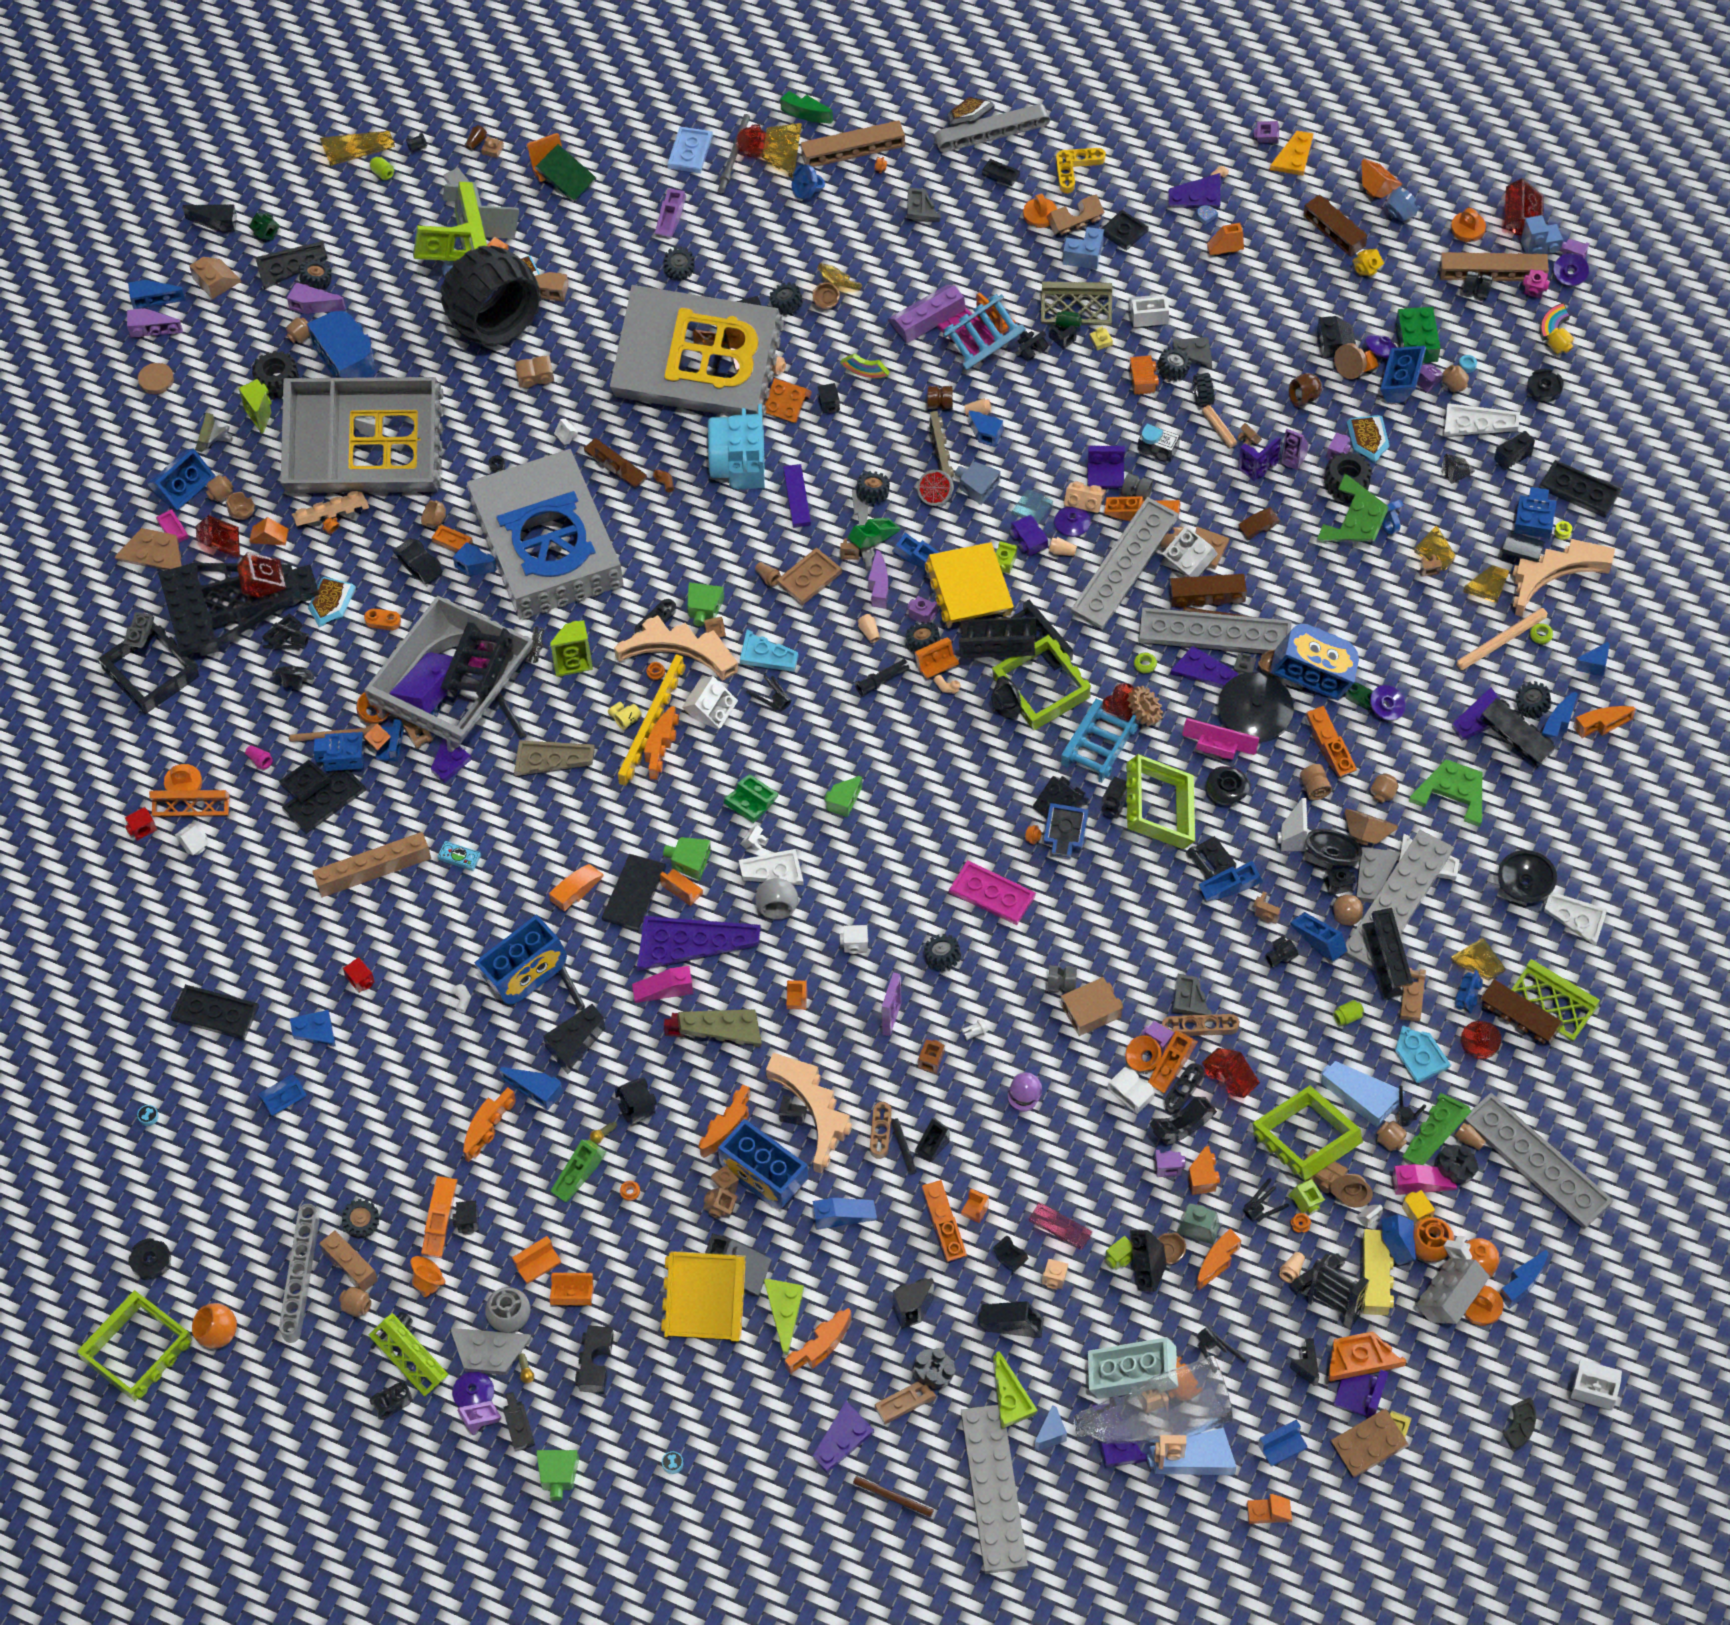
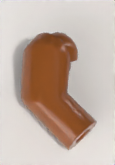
M655 470L653 472L655 480L664 484L666 492L674 491L672 476L665 471Z

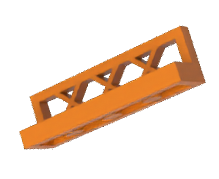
M226 790L149 791V799L152 800L153 817L229 816V793ZM157 801H165L169 807L164 812H157ZM179 801H184L188 805L183 812H178L174 808ZM198 801H203L207 805L203 811H196L193 806ZM217 801H224V811H215L212 806Z

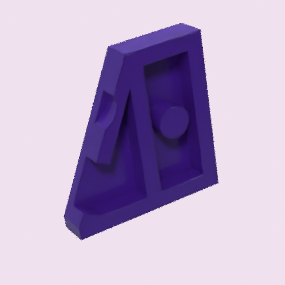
M443 738L431 766V772L442 782L446 783L469 763L472 757L460 746L455 748L453 752L448 751L447 740Z

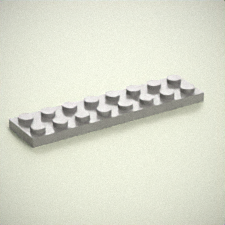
M1147 497L1071 608V613L1103 630L1160 546L1164 536L1168 534L1179 518V514Z
M1142 608L1139 642L1265 654L1269 650L1276 649L1291 631L1292 621Z
M1419 830L1347 942L1346 947L1348 951L1344 955L1375 971L1362 924L1374 922L1371 914L1373 911L1392 908L1399 934L1401 935L1453 853L1454 847Z
M1492 1093L1471 1110L1472 1112L1464 1119L1463 1122L1465 1124H1470L1492 1148L1584 1229L1613 1203L1612 1198Z
M992 1405L961 1409L985 1574L1028 1569L1007 1428L1002 1429L999 1406Z

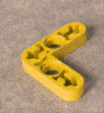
M1102 148L1059 151L1056 155V165L1060 191L1067 194L1074 191L1075 177L1073 167L1101 165L1105 162L1106 152ZM1081 155L1084 156L1085 159L1079 160L1076 157ZM1062 170H1069L1070 173H1068V174H1063L1061 171H1062ZM1065 180H1068L1069 186H1066Z

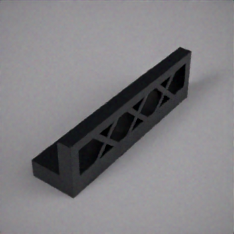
M1030 599L1023 602V610L1011 618L1036 617V630L1040 632V636H1034L1035 642L1049 635L1053 640H1057L1061 648L1060 650L1063 653H1067L1072 661L1073 649ZM1049 649L1040 654L1054 671L1062 667L1059 662L1055 663L1051 659L1053 654Z

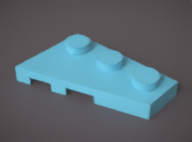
M750 630L746 631L740 664L795 672L798 652L781 644H774L763 636H756Z

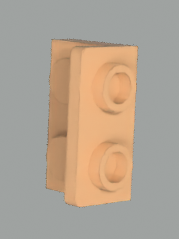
M1160 1435V1441L1155 1443L1154 1454L1155 1462H1159V1469H1163L1165 1457H1168L1169 1460H1179L1185 1457L1186 1435Z

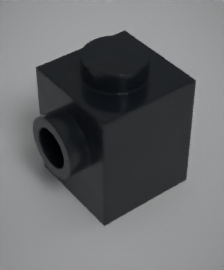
M476 1200L456 1202V1213L452 1214L453 1226H457L459 1233L472 1234L479 1231V1209Z

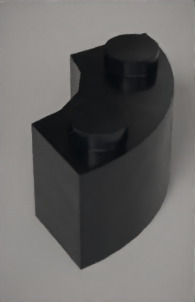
M409 538L392 550L402 565L417 580L424 584H428L443 572L440 567V561L426 552L419 540Z

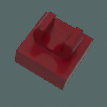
M672 1013L671 1019L664 1020L665 1036L685 1037V1034H681L679 1031L678 1013Z

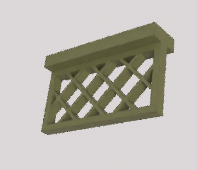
M1042 282L1041 324L1056 325L1058 312L1053 307L1058 303L1064 307L1062 311L1075 312L1071 307L1077 303L1082 307L1078 312L1079 317L1084 311L1091 315L1089 319H1082L1081 325H1112V283ZM1045 297H1053L1056 301L1050 305L1045 301ZM1065 297H1071L1074 301L1067 305L1062 300ZM1083 297H1088L1091 300L1086 306L1080 301ZM1101 297L1108 298V302L1104 306L1097 301ZM1094 303L1100 308L1096 313L1089 309ZM1050 310L1056 315L1053 319H1045V314ZM1103 311L1108 315V320H1101L1097 316Z

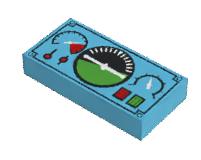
M445 841L437 857L440 861L474 871L481 853Z

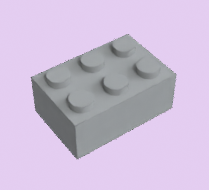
M1448 1259L1443 1264L1438 1275L1432 1279L1428 1289L1420 1296L1416 1306L1430 1322L1457 1324L1490 1276L1474 1259Z

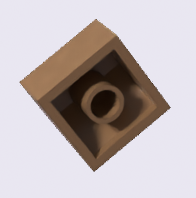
M202 257L189 265L193 280L212 299L241 282V279L221 259Z

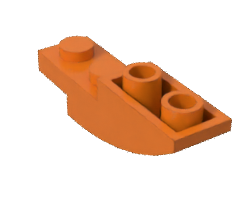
M1107 497L1104 513L1114 518L1131 521L1143 504V497ZM1180 500L1156 501L1180 514Z
M671 706L659 718L646 742L644 756L645 762L649 763L650 779H658L659 772L662 773L663 769L661 758L662 756L665 757L666 748H671L672 741L676 740V730L674 728L675 725L678 726L679 714H676L675 706Z
M1321 706L1306 712L1305 715L1313 730L1312 736L1324 758L1338 777L1357 771L1342 737H1338L1325 707Z
M742 1084L740 1090L735 1091L732 1098L733 1103L730 1107L726 1108L724 1115L717 1114L715 1120L710 1121L707 1128L708 1133L705 1137L701 1138L698 1145L701 1157L705 1158L716 1152L718 1147L743 1119L747 1120L749 1111L746 1104L751 1097L750 1087Z
M507 1087L495 1101L488 1097L476 1112L464 1141L463 1153L467 1162L472 1158H476L480 1154L482 1147L493 1140L495 1136L493 1125L498 1124L502 1115L507 1110L509 1111L513 1108L516 1099L514 1091Z
M440 1176L436 1178L424 1231L422 1255L438 1258L443 1256L457 1179Z
M942 1180L922 1185L930 1219L946 1261L949 1262L966 1257L967 1253L955 1216L953 1217Z
M847 1308L844 1311H838L831 1320L820 1323L816 1330H814L815 1340H809L802 1349L793 1351L786 1357L785 1367L787 1371L792 1374L807 1363L813 1369L824 1361L843 1339L851 1322V1310Z

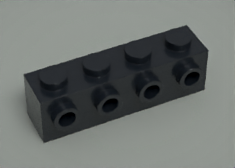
M1496 698L1481 714L1480 719L1537 768L1553 753L1555 749L1553 741L1546 736L1543 737L1536 726L1533 724L1529 725L1524 721L1525 718L1519 712L1511 710L1510 705L1505 700Z

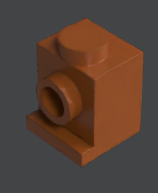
M926 1039L918 1058V1069L937 1074L945 1054V1045L937 1040L931 1041Z

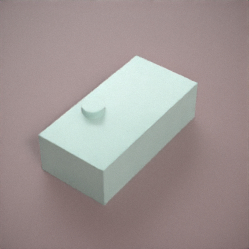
M1165 1337L1088 1351L1089 1391L1098 1399L1178 1386L1176 1346Z

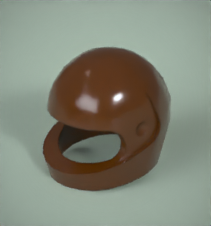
M1311 373L1297 376L1289 385V397L1295 406H1304L1308 401H1315L1322 391L1320 379ZM1297 388L1302 390L1301 401H1298L1296 397Z

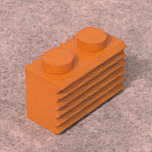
M1151 355L1130 357L1129 367L1134 394L1155 393L1156 386H1159L1158 375H1154V372H1156V362L1152 361Z

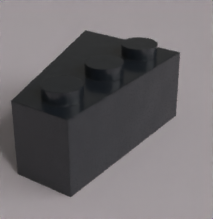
M591 1004L543 1035L545 1047L567 1074L572 1071L571 1068L578 1060L580 1061L588 1047H591L606 1029L604 1017Z

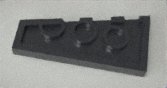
M320 241L258 256L255 259L265 290L300 273V267L303 262L306 263L307 260L311 262V259H314L316 262L319 259L322 262L328 259L324 243Z

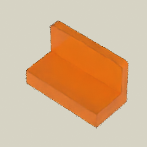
M672 869L668 874L664 872L660 874L661 886L689 906L703 894L702 888L675 869Z
M548 1236L512 1257L515 1268L526 1284L561 1264V1259L554 1251Z

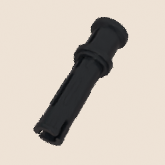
M902 659L877 674H869L866 679L855 682L856 690L864 697L870 690H877L881 683L909 670V664L904 665L908 662Z

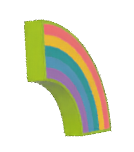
M856 353L843 358L840 362L849 371L867 378H883L890 373L880 360H865Z

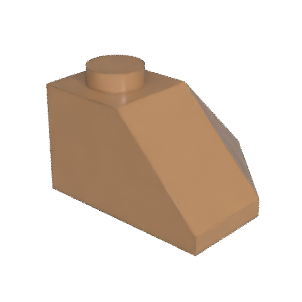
M1346 808L1345 810L1350 835L1356 837L1359 843L1368 845V842L1377 844L1398 828V825L1351 809Z

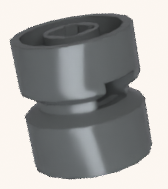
M1128 473L1123 483L1121 495L1125 497L1142 496L1143 501H1145L1147 497H1150L1153 480L1144 477L1139 479L1138 475Z
M1049 965L1048 991L1063 989L1064 992H1070L1075 990L1077 967L1066 966L1062 969L1061 966Z

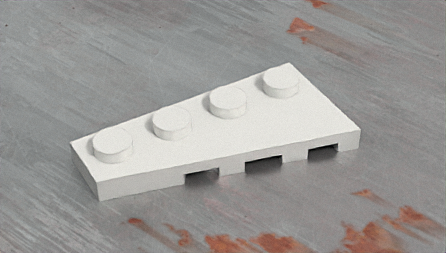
M1448 404L1444 436L1518 431L1520 412Z

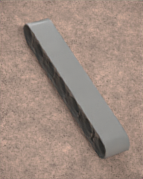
M1037 104L979 119L975 123H964L941 129L934 134V138L941 152H949L1044 127L1050 123V117L1045 106Z
M312 1204L302 1205L297 1215L279 1323L281 1335L288 1343L296 1342L300 1338L319 1227V1216L315 1206ZM309 1214L313 1215L310 1218H305ZM310 1233L307 1237H302L303 1234ZM301 1252H307L303 1256H298ZM298 1271H304L300 1275H295ZM295 1290H301L297 1294H292V1292ZM297 1309L296 1312L289 1313L290 1310ZM294 1328L292 1332H286L287 1329Z

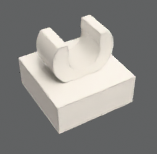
M560 419L554 434L564 445L570 444L572 438H576L579 431L573 428L574 425L570 424L566 419Z
M758 825L749 829L740 844L746 849L750 846L754 850L761 849L757 840L762 843L766 841V837L760 835L763 829Z
M1457 1236L1455 1241L1447 1240L1444 1247L1451 1259L1472 1258L1469 1251L1471 1245L1464 1243L1467 1239L1465 1236Z

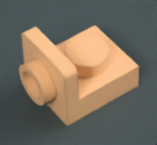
M1048 1259L1042 1276V1284L1051 1289H1062L1068 1270V1263Z

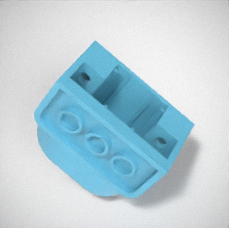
M758 404V414H746V408H742V415L709 418L708 459L711 478H728L729 485L734 489L765 488L762 404Z

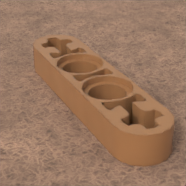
M1234 1014L1169 1016L1162 1021L1164 1027L1169 1029L1168 1024H1172L1173 1029L1171 1031L1174 1033L1175 1031H1180L1187 1036L1235 1034L1239 1029L1240 1023L1239 1018ZM1212 1021L1216 1024V1027L1209 1029L1205 1026V1023ZM1219 1021H1222V1028H1219ZM1228 1021L1232 1022L1233 1027H1229ZM1193 1022L1196 1028L1192 1030L1187 1029L1185 1024ZM1179 1023H1182L1181 1030L1179 1029Z

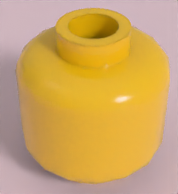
M1555 328L1547 336L1548 346L1557 354L1563 352L1567 354L1574 347L1572 345L1574 337L1565 328Z

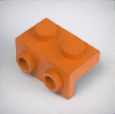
M948 637L915 651L918 670L926 678L935 676L959 664L958 659L954 656L951 640Z
M592 1273L551 1274L550 1305H592L594 1291Z

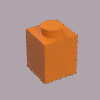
M376 724L363 739L377 752L391 736Z

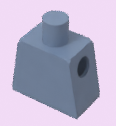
M973 462L968 469L958 466L955 476L960 478L961 491L982 505L1000 483L1001 471Z

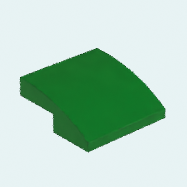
M748 774L737 783V789L724 798V804L754 823L774 803L779 793Z

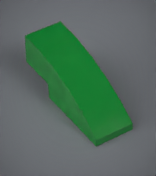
M788 91L780 98L781 110L789 115L817 123L831 124L833 122V110L807 94L801 98Z
M889 518L868 519L865 525L854 526L847 538L859 548H866L892 537L901 528Z

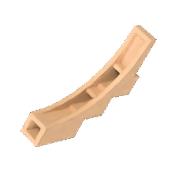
M1571 539L1570 546L1566 545L1564 553L1546 549L1545 555H1540L1539 562L1520 559L1519 566L1515 565L1513 576L1516 577L1515 584L1518 585L1516 592L1520 593L1519 597L1515 596L1513 607L1516 608L1515 615L1523 616L1526 605L1532 596L1542 586L1556 578L1578 572L1609 574L1615 548Z
M658 615L647 619L642 624V632H637L632 638L621 641L614 647L615 657L619 662L642 653L661 651L682 654L702 662L713 670L722 681L738 672V662L714 630L702 634L697 639L686 623L677 625L669 631Z
M773 1053L766 1068L767 1079L779 1083L793 1092L807 1106L818 1133L817 1151L813 1161L814 1171L822 1174L824 1167L827 1168L831 1158L829 1154L831 1150H835L837 1141H844L845 1136L851 1132L850 1115L834 1110L837 1101L834 1099V1091L818 1086L821 1075H819L817 1066Z

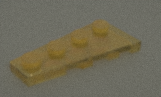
M390 131L320 138L330 166L395 147Z

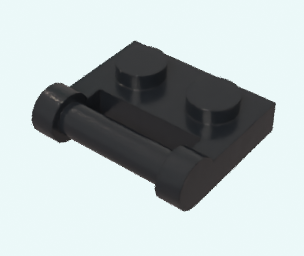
M1215 836L1197 846L1190 847L1186 851L1187 856L1192 858L1205 874L1206 880L1231 867L1236 868L1237 866L1236 862ZM1200 853L1204 855L1215 870H1211L1200 857Z

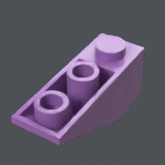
M296 283L287 296L289 309L304 314L343 311L346 309L343 297L309 287L306 284Z
M145 308L127 310V328L130 337L183 333L180 319Z
M1286 429L1282 464L1289 468L1299 469L1308 452L1309 444L1304 435Z

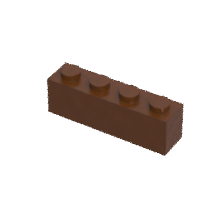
M1318 195L1304 205L1303 216L1348 256L1351 257L1366 247L1368 235L1358 228L1352 220L1344 216L1339 209H1336L1329 200Z
M1244 574L1170 578L1169 590L1172 607L1239 604L1246 602L1247 589Z
M1493 979L1481 997L1484 1003L1483 1007L1491 1012L1496 1010L1501 1013L1500 1017L1509 1023L1511 1020L1517 1023V1028L1524 1033H1528V1031L1535 1035L1534 1038L1542 1044L1545 1042L1551 1044L1563 1026V1022L1495 979Z

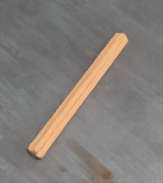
M1544 608L1535 611L1457 660V667L1460 670L1469 667L1547 618V611Z

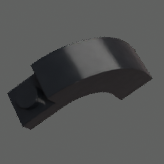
M1194 1097L1177 1114L1169 1118H1154L1149 1125L1153 1128V1133L1162 1139L1166 1145L1172 1144L1197 1131L1217 1111L1206 1097Z

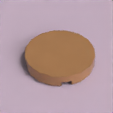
M1354 343L1340 346L1334 356L1337 371L1347 379H1355L1362 376L1367 366L1363 350L1356 347L1357 345Z
M152 363L143 367L139 372L138 382L141 389L145 390V392L160 394L167 391L166 389L173 385L174 376L168 365Z

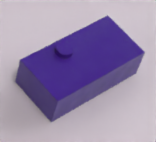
M428 652L389 694L430 713L447 695L442 690L441 685L453 656Z

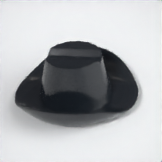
M300 666L278 667L271 674V677L280 674L283 687H302L304 678L314 679V675L309 669Z
M1005 676L999 677L991 694L992 704L1001 716L1006 718L1017 717L1021 711L1019 691L1009 678Z
M1217 767L1210 772L1207 778L1208 794L1215 802L1222 805H1230L1240 801L1251 789V783L1246 774L1234 767Z

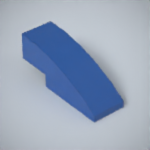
M906 532L892 550L901 558L924 570L928 556L940 553L925 541L918 542Z
M1576 692L1566 697L1554 709L1545 724L1542 736L1550 738L1554 746L1558 733H1567L1578 694Z
M1250 861L1236 869L1231 867L1199 883V886L1206 901H1211L1245 891L1264 881L1254 862Z
M1547 1250L1515 1269L1510 1279L1512 1282L1501 1288L1500 1296L1509 1309L1520 1302L1537 1282L1549 1254Z

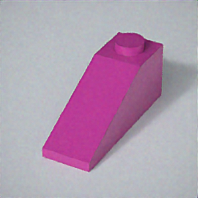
M690 966L670 968L632 984L635 1003L694 994Z
M1417 1164L1394 1167L1392 1179L1395 1195H1404L1411 1192L1417 1193L1420 1190L1423 1193L1457 1190L1456 1183L1452 1182L1453 1179L1449 1176L1444 1177L1438 1167Z

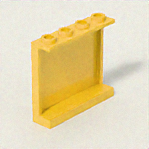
M992 542L930 554L925 562V570L930 574V584L932 589H935L936 602L941 607L942 620L946 622L948 628H951L954 622L997 613H1002L1003 617L1011 615L1014 606Z
M669 1252V1256L665 1257V1268L668 1269V1277H664V1289L667 1290V1298H663L662 1309L666 1311V1318L662 1319L661 1331L665 1332L664 1337L682 1336L740 1341L742 1336L746 1256Z

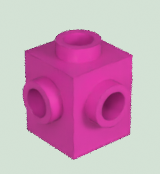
M1531 269L1529 275H1525L1523 285H1525L1524 294L1541 299L1544 291L1547 292L1550 281H1547L1548 274L1541 270Z

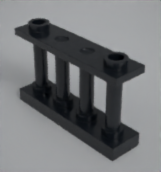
M1036 617L968 619L961 621L962 638H959L960 658L1035 656L1034 635H1037Z
M467 622L442 682V690L450 697H455L459 689L476 692L478 697L484 701L492 691L509 647L512 645L513 636L509 631L503 628L500 636L481 633L474 623ZM479 640L497 643L493 652L476 650L475 646ZM471 657L490 660L486 669L468 666ZM469 673L483 677L480 685L461 682L463 675Z
M1387 908L1373 911L1371 914L1374 922L1364 923L1362 927L1382 998L1384 1000L1402 996L1401 987L1412 985L1413 979L1393 909Z
M1326 1253L1322 1259L1318 1258L1313 1265L1312 1284L1307 1293L1309 1295L1308 1304L1312 1305L1316 1298L1343 1314L1345 1318L1343 1326L1351 1330L1362 1313L1369 1280L1362 1276L1358 1282H1353L1327 1266L1330 1255Z

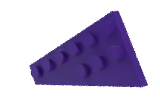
M644 916L637 971L759 946L761 925Z

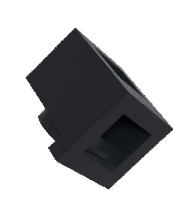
M1345 867L1335 870L1326 869L1324 881L1331 896L1352 891L1356 878L1354 872H1350L1349 868Z

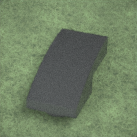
M135 612L131 627L128 626L123 644L142 648L150 633L154 616Z

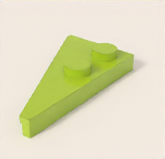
M765 1278V1288L781 1348L784 1354L788 1355L804 1286Z
M1000 1351L996 1352L993 1356L1000 1423L1003 1429L1036 1415L1038 1410Z

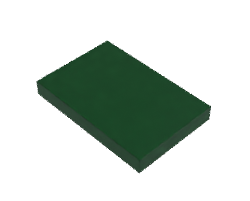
M559 144L535 166V169L573 203L597 178Z

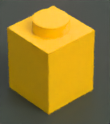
M1422 1190L1417 1193L1411 1192L1404 1198L1402 1209L1409 1219L1414 1221V1225L1421 1219L1434 1216L1435 1209Z

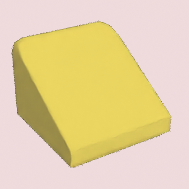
M1391 1411L1392 1419L1405 1438L1412 1418Z

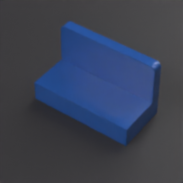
M394 719L393 727L382 726L391 738L376 752V760L397 762L399 760L404 727L402 720Z
M293 1074L258 1094L271 1116L307 1096L298 1078Z
M1297 1419L1260 1437L1258 1446L1271 1467L1307 1449L1308 1446L1300 1434L1301 1426Z

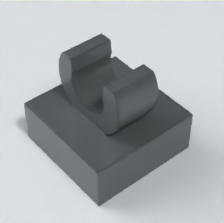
M1243 653V655L1238 654L1234 671L1239 673V675L1253 672L1257 658H1252L1250 654Z

